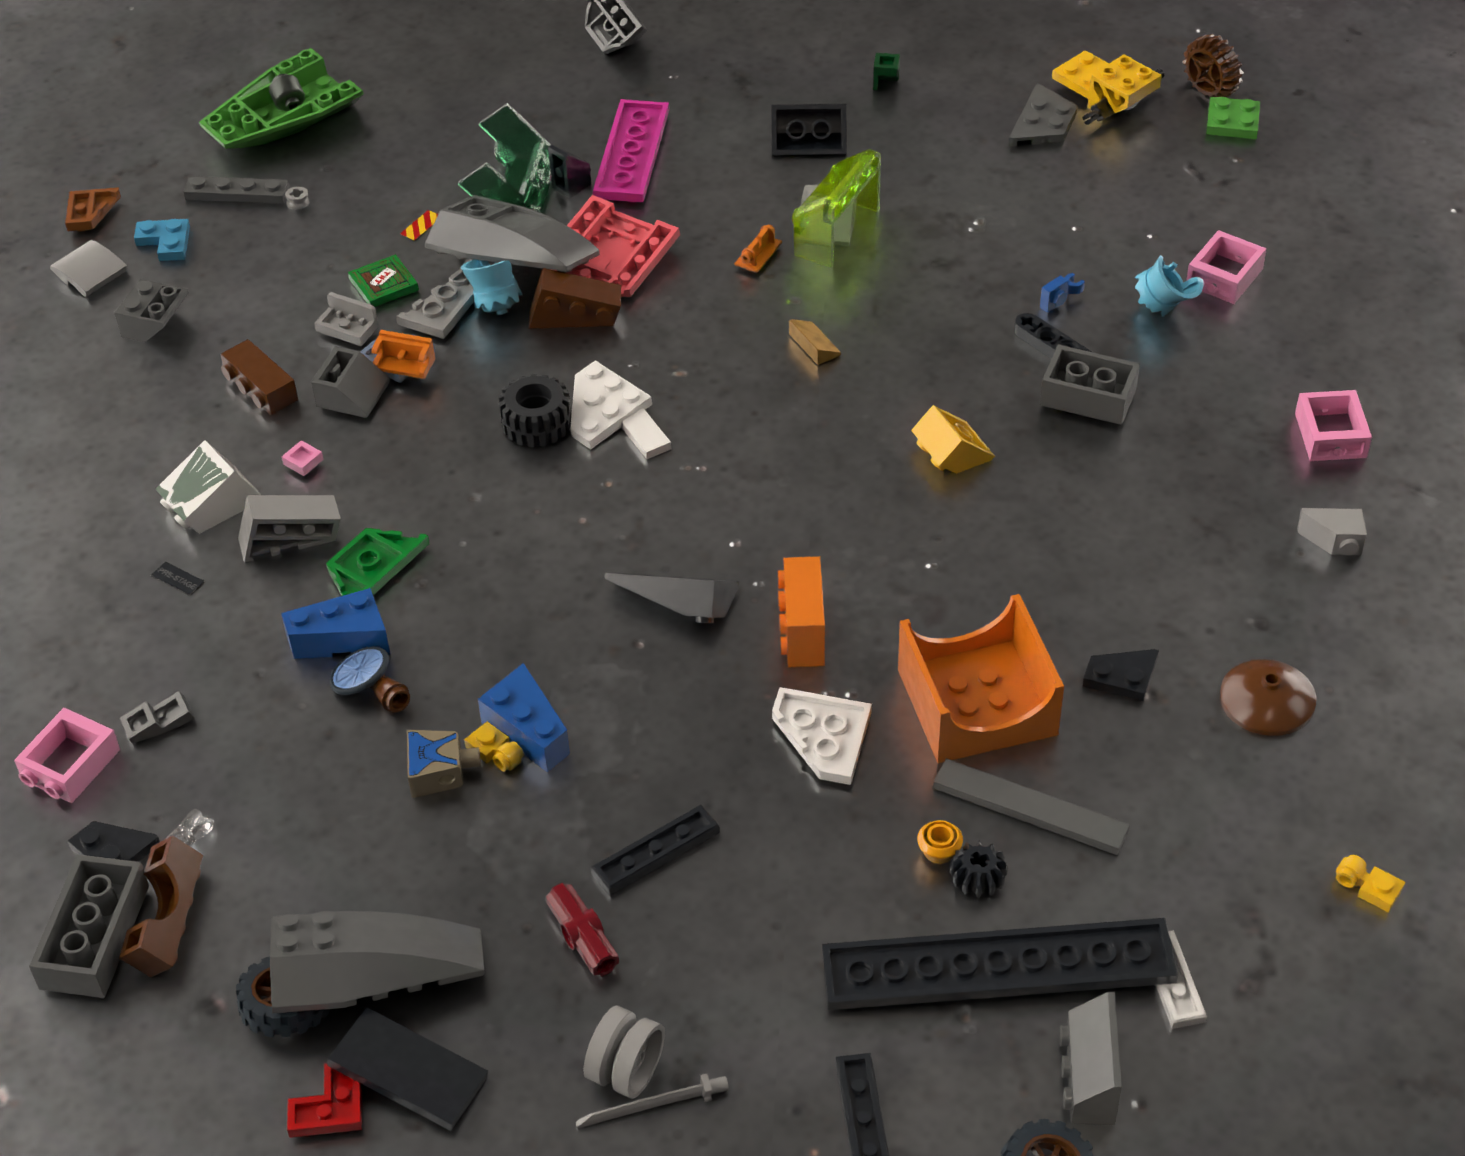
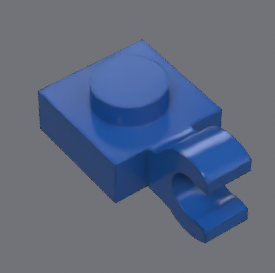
M1073 273L1066 275L1065 278L1060 275L1042 287L1040 308L1049 313L1056 307L1063 305L1068 294H1080L1084 291L1085 281L1081 280L1078 283H1074L1075 274Z

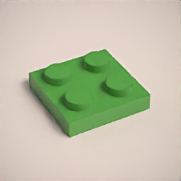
M1210 97L1206 134L1257 139L1260 101Z

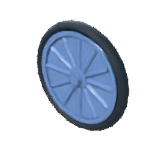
M374 646L362 648L351 653L334 668L330 677L331 689L339 695H353L368 689L386 672L389 664L388 653L384 649Z

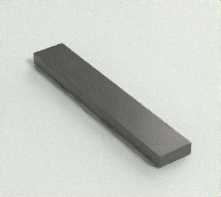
M947 758L934 780L933 789L1118 855L1129 832L1130 824Z

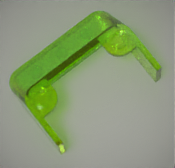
M867 149L833 165L823 181L804 203L795 209L792 215L795 256L831 268L834 265V223L851 202L856 198L857 206L875 212L879 211L880 152Z

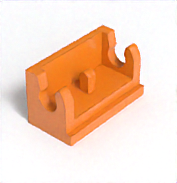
M386 330L379 331V336L371 353L377 354L373 363L381 371L421 379L426 378L435 361L432 338Z

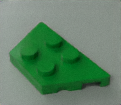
M365 528L326 563L328 572L341 596L368 588L371 589L374 595L430 544L429 536L420 533L418 538L403 537L402 531H382L380 529Z

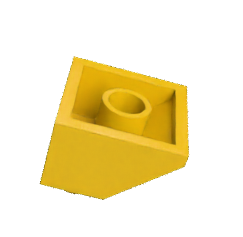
M934 405L911 430L918 438L917 445L932 456L930 461L941 471L947 469L957 474L992 461L995 457L967 421Z

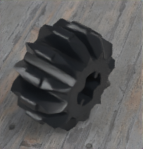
M980 840L976 846L966 842L963 850H956L950 864V873L955 887H963L964 895L975 892L978 899L983 892L992 897L995 889H1002L1008 872L1003 851H995L993 843L984 847Z

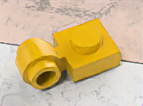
M488 721L464 739L466 748L479 747L481 760L488 763L493 759L496 767L503 772L507 769L509 771L513 770L522 762V757H524L522 748L514 741L510 743L509 737Z
M1349 855L1344 857L1336 868L1337 881L1347 888L1361 887L1357 897L1389 913L1403 891L1406 882L1374 866L1370 874L1367 873L1366 862L1360 856Z

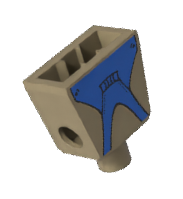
M407 730L408 782L412 798L461 787L463 785L462 768L481 767L479 747L461 749L459 733L455 731Z

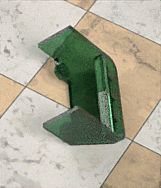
M506 103L479 122V126L496 141L494 154L497 161L506 167L504 175L502 176L486 162L462 178L458 185L470 196L477 195L539 212L543 209L551 183L548 147L551 144L516 110Z

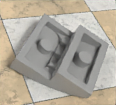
M90 240L52 264L50 269L67 286L72 284L86 298L126 272L127 265L109 249L96 241Z

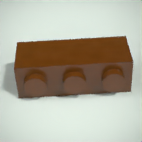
M249 339L221 353L223 363L221 370L225 378L235 382L239 390L243 394H248L258 408H263L270 415H273L299 400L294 379Z

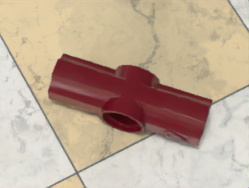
M560 883L552 887L550 893L546 895V903L560 923L562 934L568 946L572 950L577 949L594 976L600 975L603 977L611 973L615 966L619 964V956L604 935L602 923L596 912L592 908H586L571 884Z

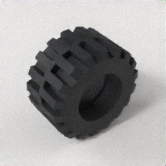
M532 374L529 377H519V380L509 382V386H505L502 389V394L499 396L501 423L504 434L508 435V439L512 442L517 441V444L522 446L527 444L528 447H535V445L547 446V443L553 444L558 441L557 438H563L566 435V431L570 430L571 406L569 391L564 383H559L558 379L554 377L549 378L548 375L537 376V374Z

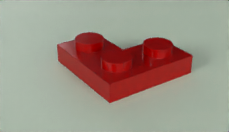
M324 1063V1095L288 1099L287 1131L289 1138L362 1130V1084Z

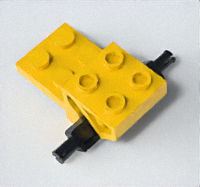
M1085 50L1052 70V79L1088 99V108L1092 111L1084 115L1082 119H1088L1084 123L1089 125L1095 120L1100 122L1114 113H1122L1134 108L1141 99L1160 88L1164 73L1159 74L1163 72L1162 69L1159 68L1154 71L1125 54L1108 63Z

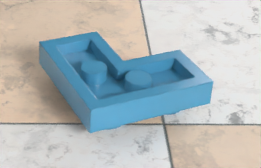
M170 219L137 222L134 234L136 246L158 245L157 255L159 261L185 260L190 231L189 220Z

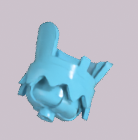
M1160 254L1154 266L1135 277L1139 280L1135 289L1140 294L1139 304H1146V307L1151 312L1161 311V316L1164 317L1181 301H1186L1200 295L1204 287V281L1200 277H1193L1183 282L1180 275L1174 270L1178 264L1172 262L1170 265H1165L1164 257Z
M473 259L461 266V270L473 287L475 308L482 307L485 312L489 313L496 311L497 315L505 314L507 309L511 308L515 302H519L518 295H523L517 280L512 274V266L508 260L490 265L488 261Z

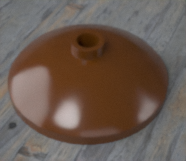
M1250 660L1235 666L1226 674L1220 688L1221 705L1228 717L1240 727L1260 735L1281 736L1296 732L1311 720L1316 708V693L1308 678L1296 668L1275 660Z

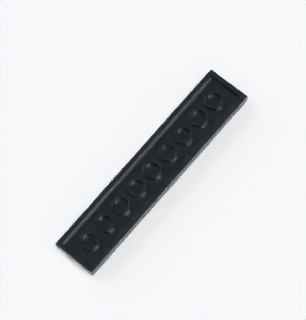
M1165 918L822 944L828 1010L1175 984L1178 978Z

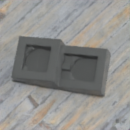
M180 691L154 707L146 701L120 717L127 737L131 742L162 735L194 719L189 704Z

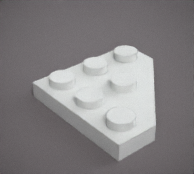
M595 360L575 374L570 427L572 437L591 450L620 429L622 421L641 408L646 410L652 405L651 396Z
M780 687L772 709V719L819 779L851 785L872 713V704Z

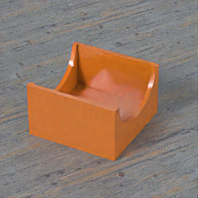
M1020 594L1010 597L1007 607L995 620L976 631L957 637H925L916 633L911 628L909 619L900 620L898 671L937 763L945 762L946 758L949 760L960 759L1059 735L1064 684Z

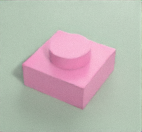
M303 441L297 443L282 456L283 465L303 476L324 460L322 451Z

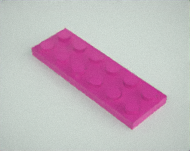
M620 99L594 184V196L607 201L644 202L669 114V103Z

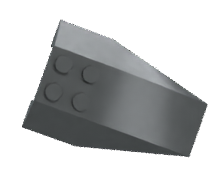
M320 911L313 914L274 916L271 920L270 942L272 1014L345 1008L356 1005V999L372 996L373 1001L388 998L389 991L407 988L410 993L422 990V984L437 981L440 986L483 976L484 961L481 929L446 920L386 912Z

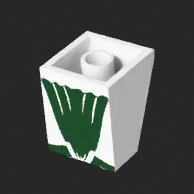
M206 440L156 488V491L163 497L160 503L170 513L174 511L177 513L174 519L186 530L192 527L199 534L244 511L247 495H261L244 475Z

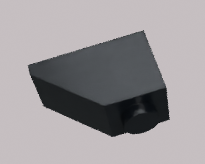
M554 145L548 147L553 189L571 198L591 185V168L589 163Z

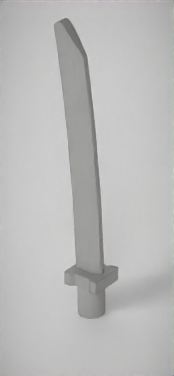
M707 1074L700 1075L699 1085L662 1093L591 1113L575 1122L576 1127L580 1129L635 1112L698 1096H703L704 1102L712 1101L711 1094L728 1091L727 1078L724 1076L709 1080Z

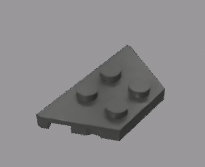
M1036 83L1009 137V146H1017V141L1031 140L1032 145L1047 142H1064L1077 115L1078 106L1041 84Z

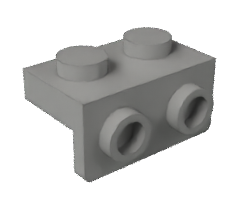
M333 292L327 295L329 307L314 323L317 332L362 346L379 327L376 309L373 305Z

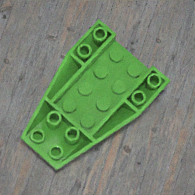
M309 48L268 69L199 121V124L225 149L252 147L270 143L307 129L355 104L364 95V92L351 80L340 84L327 74L324 58L312 48ZM279 74L295 76L305 93L303 103L290 111L278 109L269 93V86L273 78Z

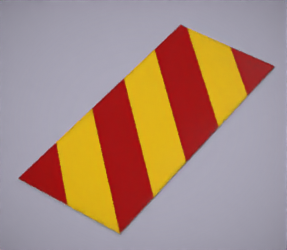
M427 210L400 234L415 241L434 225L438 214Z

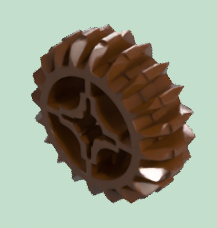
M1213 33L1200 36L1187 46V51L1183 53L1185 59L1182 62L1186 66L1184 72L1189 76L1187 80L1192 82V88L1195 87L1205 96L1228 98L1239 89V85L1243 82L1241 76L1244 72L1240 69L1243 64L1238 61L1239 55L1233 51L1234 46L1230 47L1228 45V39L1222 40L1220 35L1215 36Z

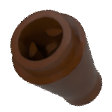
M385 675L370 687L375 692L383 708L387 711L400 712L410 702L408 687Z

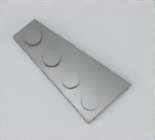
M461 268L449 277L448 283L441 286L437 285L431 290L432 295L425 300L419 299L413 303V309L409 312H401L397 315V325L444 339L474 303L473 287Z

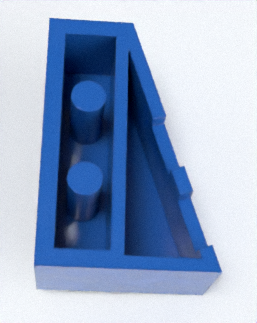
M370 588L281 613L294 659L333 657V653H353L359 649L373 646L380 647L388 655H391L386 629Z
M524 663L478 698L481 723L484 724L488 721L507 735L510 743L512 741L516 742L522 748L524 755L546 772H549L570 754L566 727Z

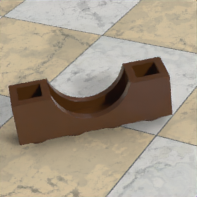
M173 835L151 847L144 875L150 881L156 893L158 902L155 919H147L127 930L119 956L120 960L149 977L169 970L176 963L180 938L186 929L185 920L188 909L193 903L194 887L201 874L200 865L203 854Z

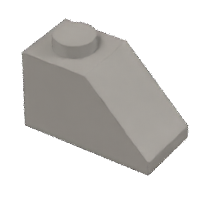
M1301 508L1297 527L1300 535L1331 555H1362L1367 536L1362 509Z

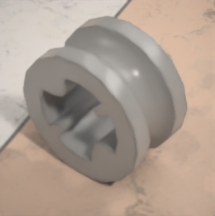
M292 187L285 192L289 208L297 210L308 206L309 198L306 188Z

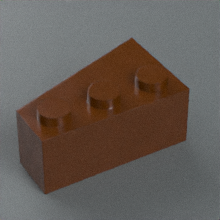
M543 268L530 307L529 329L614 326L621 307V285Z

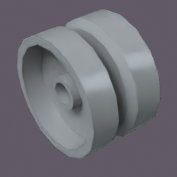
M616 1005L610 1008L599 1022L590 1040L583 1067L584 1077L603 1087L612 1083L613 1090L631 1099L636 1098L645 1089L657 1067L664 1046L665 1027L646 1017L637 1021L636 1015L633 1012Z

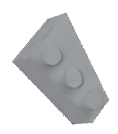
M247 495L238 537L244 563L253 561L252 556L269 552L274 556L281 554V549L293 546L303 549L336 541L341 518L334 495Z

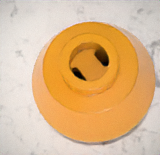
M937 820L925 824L920 829L917 842L929 861L943 864L951 861L956 850L961 849L963 835L954 824Z

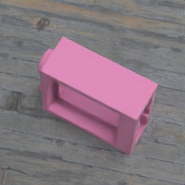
M1218 230L1189 264L1187 280L1193 277H1200L1204 281L1202 292L1235 304L1263 270L1267 248ZM1218 254L1241 263L1244 267L1237 275L1211 266L1209 263Z
M1356 390L1299 393L1295 415L1310 461L1367 458L1372 436ZM1348 414L1353 430L1319 432L1314 416Z
M63 708L14 761L19 771V778L25 785L29 787L36 786L54 799L61 798L73 803L120 751V747L113 729ZM66 738L88 747L64 775L42 765Z

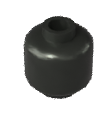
M279 74L273 78L269 86V93L278 109L290 111L303 103L305 93L295 76Z

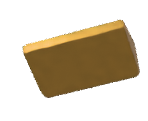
M789 320V335L817 365L841 356V352L813 322Z

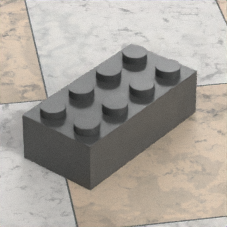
M77 854L29 965L39 990L105 998L120 961L119 956L126 932L134 926L149 888L141 862Z

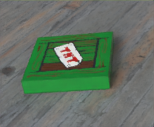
M396 254L348 272L351 283L366 303L374 307L419 290L417 281Z

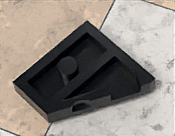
M1150 649L1093 655L1090 658L1083 678V687L1144 702L1158 659L1159 650Z
M92 821L67 842L70 849L78 855L139 862L150 853L151 847L159 843L160 840L156 834Z

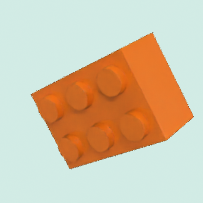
M820 556L783 558L784 570H778V589H784V591H778V606L780 612L785 611V614H779V626L781 635H786V637H780L781 655H787L788 668L825 666V620Z

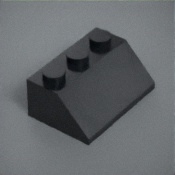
M846 104L771 105L772 156L847 155Z

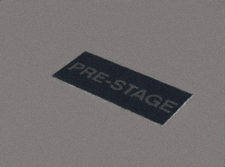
M166 561L151 574V576L188 595H191L204 582V580Z

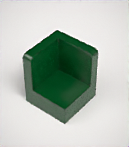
M876 53L873 66V90L878 91L879 80H899L900 54Z

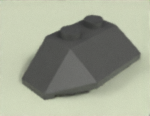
M587 0L585 28L604 54L631 46L648 30L625 0Z

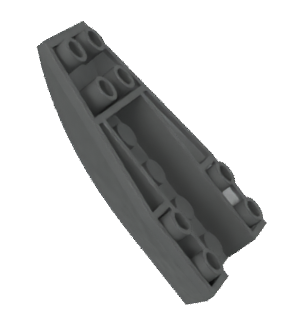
M477 195L441 209L425 242V248L436 250L438 254L455 255L458 259H476L498 263L508 260L514 265L546 268L564 273L571 272L573 268L586 264L589 260L600 255L599 249L570 227L547 215L522 206Z

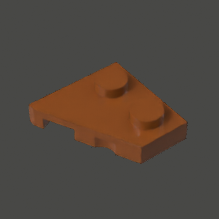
M119 187L70 191L65 220L67 231L94 229L121 198Z

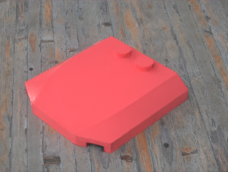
M592 195L567 226L597 247L600 255L589 260L586 264L573 268L571 272L567 273L621 285V297H631L679 238L680 230L678 227L660 220H656L655 225L623 214L615 210L614 203Z

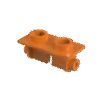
M770 224L762 226L760 233L747 248L742 250L741 256L734 265L758 273L782 244V240L775 239V228Z

